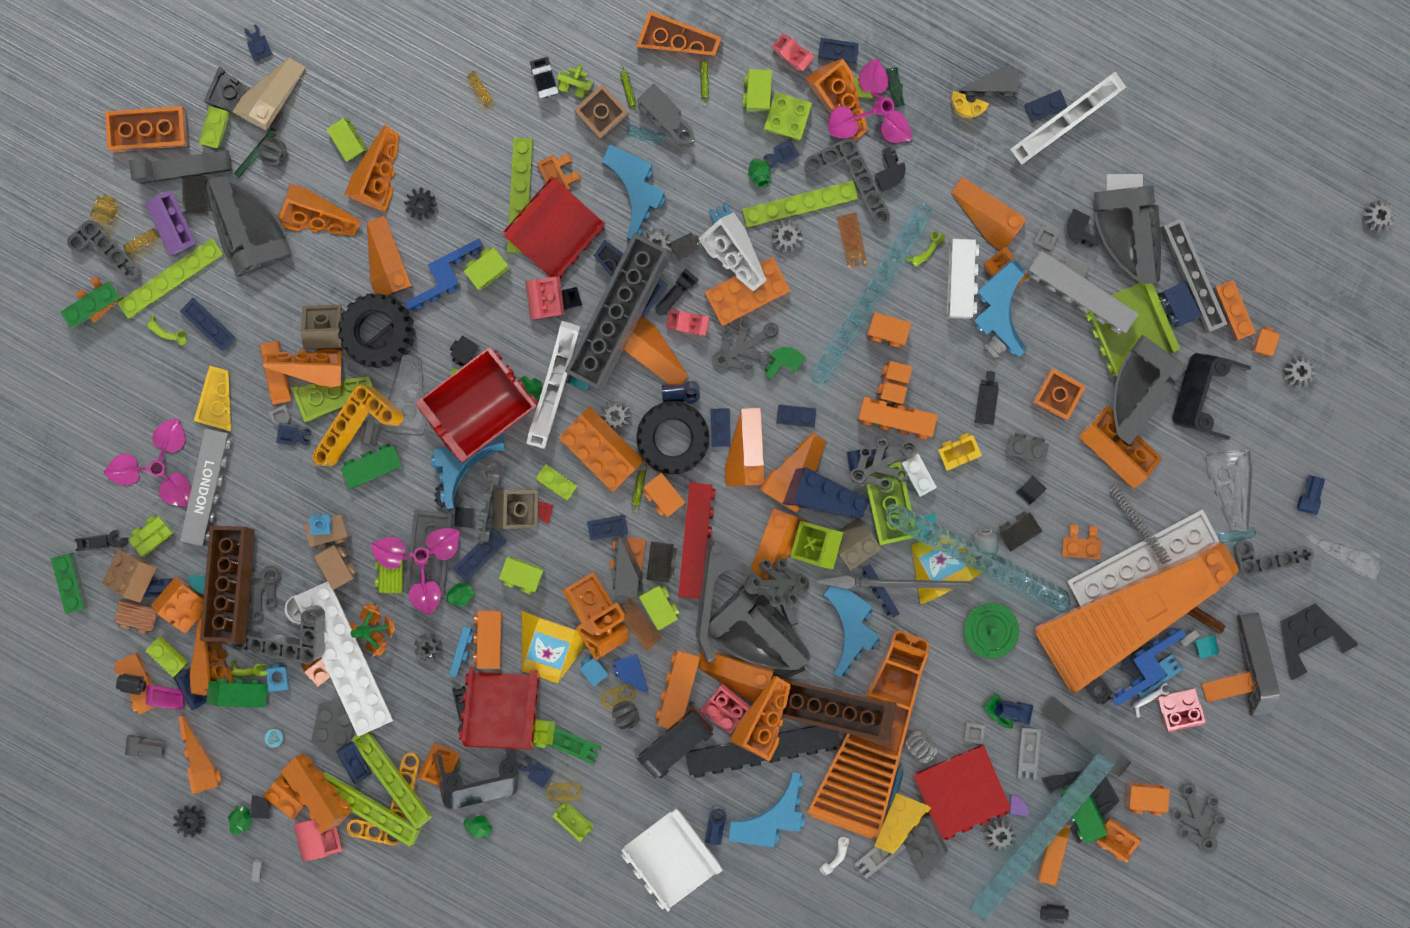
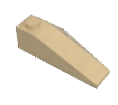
M289 57L246 92L236 105L233 113L267 131L306 67Z

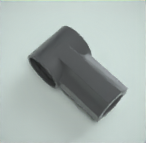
M368 413L363 421L359 442L375 445L379 426L382 423L370 413Z
M127 735L125 755L162 758L165 741Z

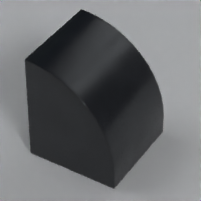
M577 287L561 290L564 311L582 305Z
M1031 475L1017 489L1016 493L1030 505L1047 488Z
M455 507L454 527L473 528L474 508Z
M259 793L252 794L250 818L270 819L272 817L271 803L263 797L264 795Z

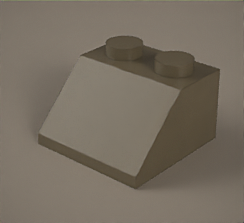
M341 305L303 306L301 323L303 349L342 348V341L338 337L340 332L338 324L342 321Z
M493 489L494 528H537L538 490Z
M860 518L855 519L839 530L843 532L838 554L850 571L882 549Z

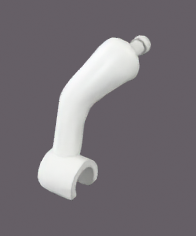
M1167 683L1161 684L1157 687V690L1131 704V708L1135 707L1136 718L1141 716L1139 712L1140 706L1151 702L1160 695L1169 694V692L1162 691L1163 686L1168 685Z
M840 837L838 839L837 856L830 864L825 862L819 869L823 875L826 876L832 873L844 860L849 845L848 838Z

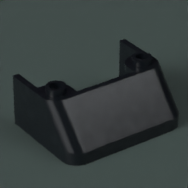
M1194 353L1188 359L1187 369L1184 372L1172 412V422L1176 426L1218 439L1229 440L1230 436L1212 431L1214 419L1210 414L1202 412L1213 375L1223 377L1230 372L1231 367L1246 371L1251 370V366L1223 357Z
M693 701L689 703L691 710L642 752L637 748L634 749L638 762L654 778L659 777L661 779L669 772L668 769L702 740L707 741L713 735L712 731L714 728L712 723Z
M505 749L507 759L503 760L499 765L500 777L463 785L462 778L458 773H445L442 756L440 754H432L444 806L449 809H457L514 795L518 789V763L515 749Z

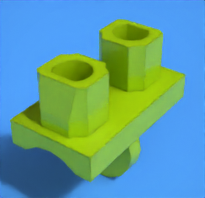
M581 64L578 65L577 69L570 66L568 72L561 70L557 77L559 80L558 90L567 92L570 84L577 86L574 95L580 98L586 96L594 82L585 79L588 73L581 71L583 67Z

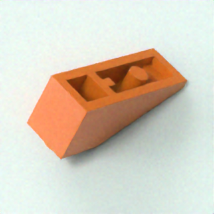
M1250 670L1201 683L1206 702L1254 690Z

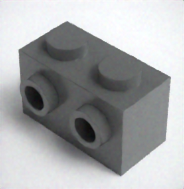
M1015 433V436H1009L1005 454L1045 462L1049 444L1044 443L1045 439L1034 437L1033 440L1026 439L1024 434Z

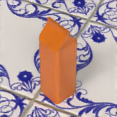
M280 341L259 344L262 360L264 354L282 352ZM264 367L272 405L291 401L287 374Z
M1052 821L1038 870L1037 881L1056 886L1071 825Z

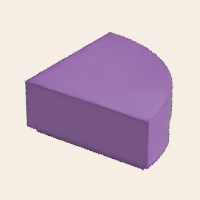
M1011 795V810H1009V814L1029 816L1026 803L1018 796Z

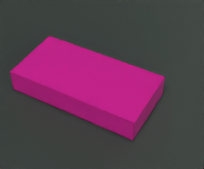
M148 685L146 686V705L180 711L183 709V695L178 689Z

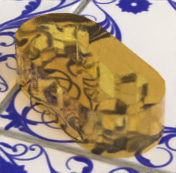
M473 71L466 75L484 105L487 106L492 103L493 99L476 72Z
M155 228L129 241L123 247L127 254L130 255L158 239L159 235Z
M625 683L606 690L601 696V703L605 707L611 708L623 701H630L635 697L636 689L634 686ZM624 687L633 690L630 693V697H627V695L620 696L619 693L624 691ZM606 694H610V696L617 694L618 696L612 700V704L604 701Z
M574 781L553 783L548 786L546 795L551 801L575 800L582 795L583 789L580 783ZM573 785H575L576 789H579L575 796L571 792L566 793V790H570ZM556 787L558 791L563 790V793H559L557 797H554L549 791Z

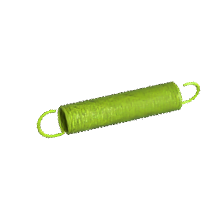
M705 58V62L700 63L701 98L709 97L708 62H706Z
M624 69L620 76L628 105L632 110V106H636L637 103L628 71Z
M638 470L632 500V504L637 505V509L642 496L646 471Z

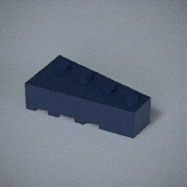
M604 240L593 256L612 277L624 252L608 240ZM659 279L642 312L643 316L647 315L668 286L661 279Z
M805 467L795 470L783 504L853 519L864 516L869 499Z

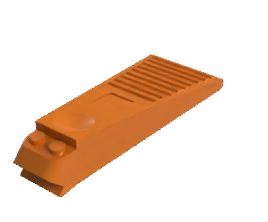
M1209 543L1180 560L1034 628L1037 632L1036 636L1067 688L1071 689L1074 694L1220 590V587L1228 583L1238 573V566L1223 543Z
M896 631L864 693L866 696L897 702L890 741H878L845 733L806 813L810 814L811 817L871 839L878 838L919 681L929 655L930 645L927 640L904 631Z

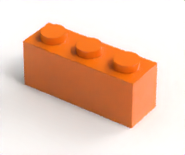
M1234 280L1213 287V292L1226 319L1233 340L1237 341L1256 333Z
M478 610V614H474V626H477V633H474V645H477V653L474 652L473 664H477V669H500L502 610Z
M139 652L114 662V670L117 676L124 673L144 677L146 686L154 685ZM146 689L140 695L129 694L132 700L130 702L131 707L139 715L155 708V706L146 705Z

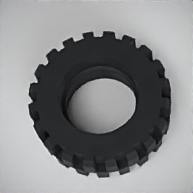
M370 293L364 297L359 296L354 303L350 302L347 305L348 309L346 312H342L341 316L343 318L338 324L340 328L338 337L342 341V348L346 350L350 358L367 367L382 368L390 367L393 363L400 362L402 360L401 357L408 354V348L414 342L412 336L415 335V329L412 325L414 324L413 318L410 317V312L402 303L384 294ZM373 313L385 314L391 319L394 327L390 342L380 349L367 347L360 338L362 322Z
M670 401L660 403L645 413L638 425L636 439L638 450L643 460L650 467L661 473L681 474L693 469L702 461L708 450L710 436L705 419L694 407L686 403ZM667 420L683 422L691 433L690 446L684 453L677 456H669L662 453L655 443L657 428Z

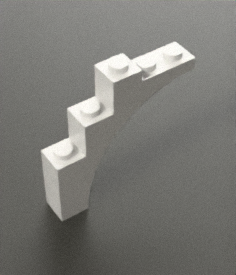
M1116 72L1112 73L1010 150L1022 165L1126 88L1125 84Z
M564 321L561 322L545 383L529 430L527 444L543 449L546 447L568 375L565 370L576 349L580 330L578 325Z

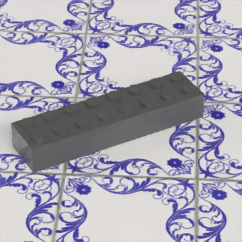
M633 234L565 370L566 373L598 390H604L673 253L672 251L639 234Z

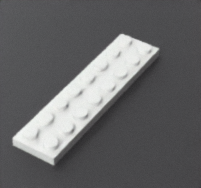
M1203 509L1151 537H1156L1153 541L1158 540L1154 545L1160 543L1158 547L1163 546L1159 551L1165 549L1163 553L1167 552L1164 557L1170 555L1168 558H1172L1170 562L1161 564L1162 561H1159L1160 558H1157V555H1155L1156 551H1152L1153 548H1150L1151 545H1148V542H1145L1146 539L1067 580L1079 606L1180 560L1209 543L1220 542Z
M327 581L294 596L301 614L314 605L321 606L325 611L324 652L321 658L357 736L392 722V715L356 637L352 638L350 635L352 628L329 582Z

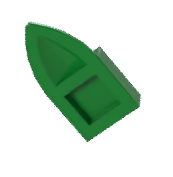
M994 693L982 708L993 721H996L1002 727L1012 729V719L996 716L994 711L995 705L1002 699L998 694Z

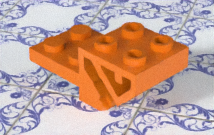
M594 572L562 590L582 623L576 629L595 661L629 640L628 627L621 624L625 619L624 612L618 603L613 604Z

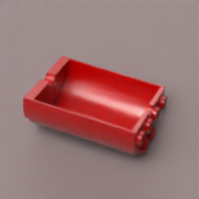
M490 347L415 402L422 415L429 421V425L460 463L465 462L537 407L536 404L538 402L533 395H527L526 387L520 379L515 380L516 377L508 364L504 366L501 362L503 359L497 350L492 351Z

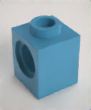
M332 514L309 516L310 535L333 533Z
M588 656L581 662L580 670L593 687L609 676L599 660L595 661L594 657Z
M282 663L270 664L271 668L266 669L268 672L269 692L290 689L288 666H282ZM275 672L282 674L283 679L281 682L274 680L273 674Z

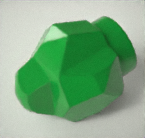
M758 158L750 162L748 176L755 183L756 187L768 185L771 177V168L768 162Z
M526 375L522 376L520 380L526 387L527 395L532 394L536 401H538L543 389L542 382L537 378L529 379Z
M458 583L449 590L446 595V601L448 604H454L455 606L467 605L471 603V598L475 596V593L469 583Z
M236 806L235 810L228 816L229 830L233 835H239L249 829L251 824L249 809Z
M475 816L473 819L466 818L463 824L466 831L474 839L480 837L486 839L492 831V825L489 824V821L484 816Z

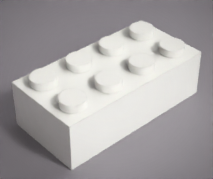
M952 239L949 241L947 318L970 319L977 313V302H974V295L977 294L978 283H974V279L978 275V264H975V257L979 256V244H976V240Z

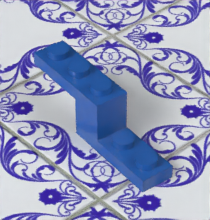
M477 239L428 264L438 285L404 302L407 310L412 309L414 312L424 307L422 303L428 300L432 303L441 298L440 294L444 292L450 294L456 291L460 283L450 263L453 262L456 265L464 260V256L468 254L473 256L481 252L480 248L484 247L481 240Z
M1174 627L1166 632L1167 636L1163 639H1160V637L1150 642L1151 646L1147 649L1141 648L1133 653L1134 657L1131 660L1143 678L1141 680L1139 677L1129 683L1131 686L1125 690L1120 688L1113 693L1114 696L1111 698L1114 705L1122 704L1166 676L1154 656L1185 637L1186 634L1183 629Z

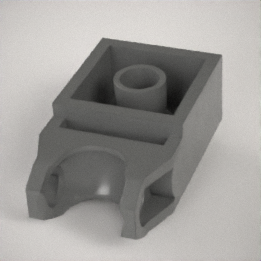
M653 83L637 99L638 109L645 116L647 114L651 116V122L658 130L662 128L678 145L688 147L694 141L692 128L680 116L681 110ZM682 132H688L690 138L682 140L679 135Z

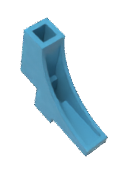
M609 145L602 164L617 174L629 194L632 216L626 238L631 240L634 233L641 235L643 228H641L643 220L647 222L651 211L648 210L649 207L657 210L658 206L662 208L666 197L663 196L665 191L645 182L646 179L650 180L654 171L651 169V163Z
M1013 257L980 286L978 290L979 297L984 303L988 302L989 305L976 316L974 321L976 322V327L981 332L984 331L988 334L994 330V335L1000 341L1003 340L1007 344L1008 350L1020 357L1025 353L1027 347L1015 330L1011 315V302L1015 287L1021 278L1025 276L1026 270Z
M504 432L463 463H460L448 448L434 449V456H431V465L435 467L437 474H440V484H444V490L440 491L441 502H445L446 509L454 508L457 487L464 474L472 465L487 455L505 451Z
M829 585L823 595L830 600L837 610L844 634L842 654L833 671L840 678L842 675L846 676L851 669L849 665L853 659L857 661L861 656L862 647L867 651L870 649L874 650L880 640L876 632L862 623L863 619L867 621L873 612L871 611L872 606L849 589Z
M792 771L785 792L770 809L752 818L731 820L728 841L774 848V843L779 841L780 832L776 831L777 829L800 832V827H804L805 816H802V811L795 810V807H799L800 796H797L798 788H802L803 777H800V772Z

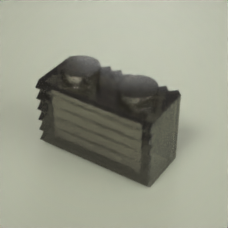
M182 176L184 216H208V211H212L206 188L208 177Z
M692 233L670 242L679 261L685 257L688 258V255L691 256L695 252L698 253L699 247H701L698 236H693Z
M1022 511L1015 516L1016 520L1012 523L1007 521L999 526L1000 530L997 531V534L1009 552L1043 532L1031 512L1026 513Z
M651 541L646 580L669 582L670 578H674L675 567H671L672 559L676 560L677 548H673L674 544Z

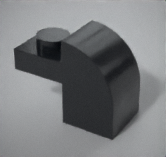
M548 56L530 61L539 97L549 98L557 94L558 89Z
M890 147L882 150L888 169L875 174L881 193L899 185L906 171L904 162L897 165L896 162L899 161L895 150L891 151Z
M1076 209L1071 210L1065 222L1064 232L1066 238L1074 246L1081 240V244L1090 249L1092 246L1097 247L1101 239L1084 231L1091 217Z

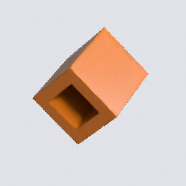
M1266 326L1264 329H1258L1252 351L1273 357L1280 334L1275 333V329Z

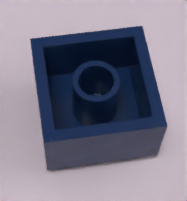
M1185 281L1158 293L1162 307H1165L1168 313L1166 315L1167 319L1174 328L1180 327L1201 316Z

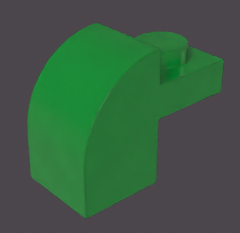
M791 347L778 348L770 354L775 359V362L770 361L764 369L767 372L765 376L771 380L781 365L795 373L806 357Z

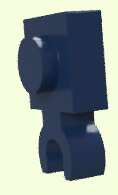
M255 24V33L250 34L247 28L244 31L252 40L247 42L254 61H257L273 53L265 35L259 37L260 28Z
M789 139L773 148L775 154L769 153L763 158L771 157L773 163L769 166L773 168L779 160L783 165L800 155L792 140Z
M279 422L276 443L295 446L296 441H300L303 445H309L310 440L304 439L303 436L311 435V430L303 429L298 431V425Z
M525 756L524 760L528 762V766L522 767L519 765V770L523 772L528 771L530 774L527 778L543 788L554 771L539 761L536 765H533L532 760Z

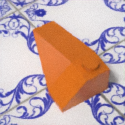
M386 125L382 127L352 174L344 193L345 195L360 204L386 212L393 193L391 180L392 176H395L393 163L397 157L399 134Z
M963 177L951 192L974 225L982 233L985 240L998 250L1009 245L1027 220L1012 208Z
M291 183L286 191L278 215V219L283 227L293 231L309 229L313 233H318L320 230L329 231L335 235L355 236L360 224L359 219L312 191Z
M385 215L367 222L370 283L374 293L391 296L413 287Z
M641 315L624 350L667 384H683L689 375L655 325Z
M317 348L316 352L306 353L305 350H299V353L292 355L288 352L264 354L263 367L311 383L333 388L341 386L342 348Z
M761 408L741 409L725 464L726 486L762 485L764 483Z
M812 432L796 448V452L790 458L786 457L783 460L784 463L777 470L773 469L769 473L760 490L783 504L795 470L807 467L816 472L827 441ZM783 504L796 513L800 508L793 505Z
M772 508L750 570L763 580H770L772 577L759 569V563L767 559L772 563V568L777 571L774 567L775 562L779 559L786 560L792 552L800 520L809 521Z
M201 615L198 620L190 670L191 694L207 695L209 681H217V678L229 679L228 682H233V676L230 673L232 669L228 668L225 657H227L226 650H222L221 644L200 641Z
M702 650L700 652L697 668L748 701L755 702L774 677L775 669L758 666L714 651L716 660L708 663L704 658Z
M774 676L738 723L730 741L770 761L779 744L780 738L778 733L780 726L783 724L781 718L783 709L787 704L790 684Z
M180 715L178 719L183 743L187 744L184 755L187 761L190 762L187 773L192 794L221 785L220 781H222L221 771L217 770L214 761L186 715Z

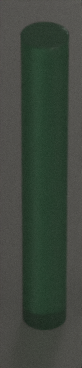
M269 130L233 174L240 178L259 156V148L262 142L267 138L274 137L276 134Z

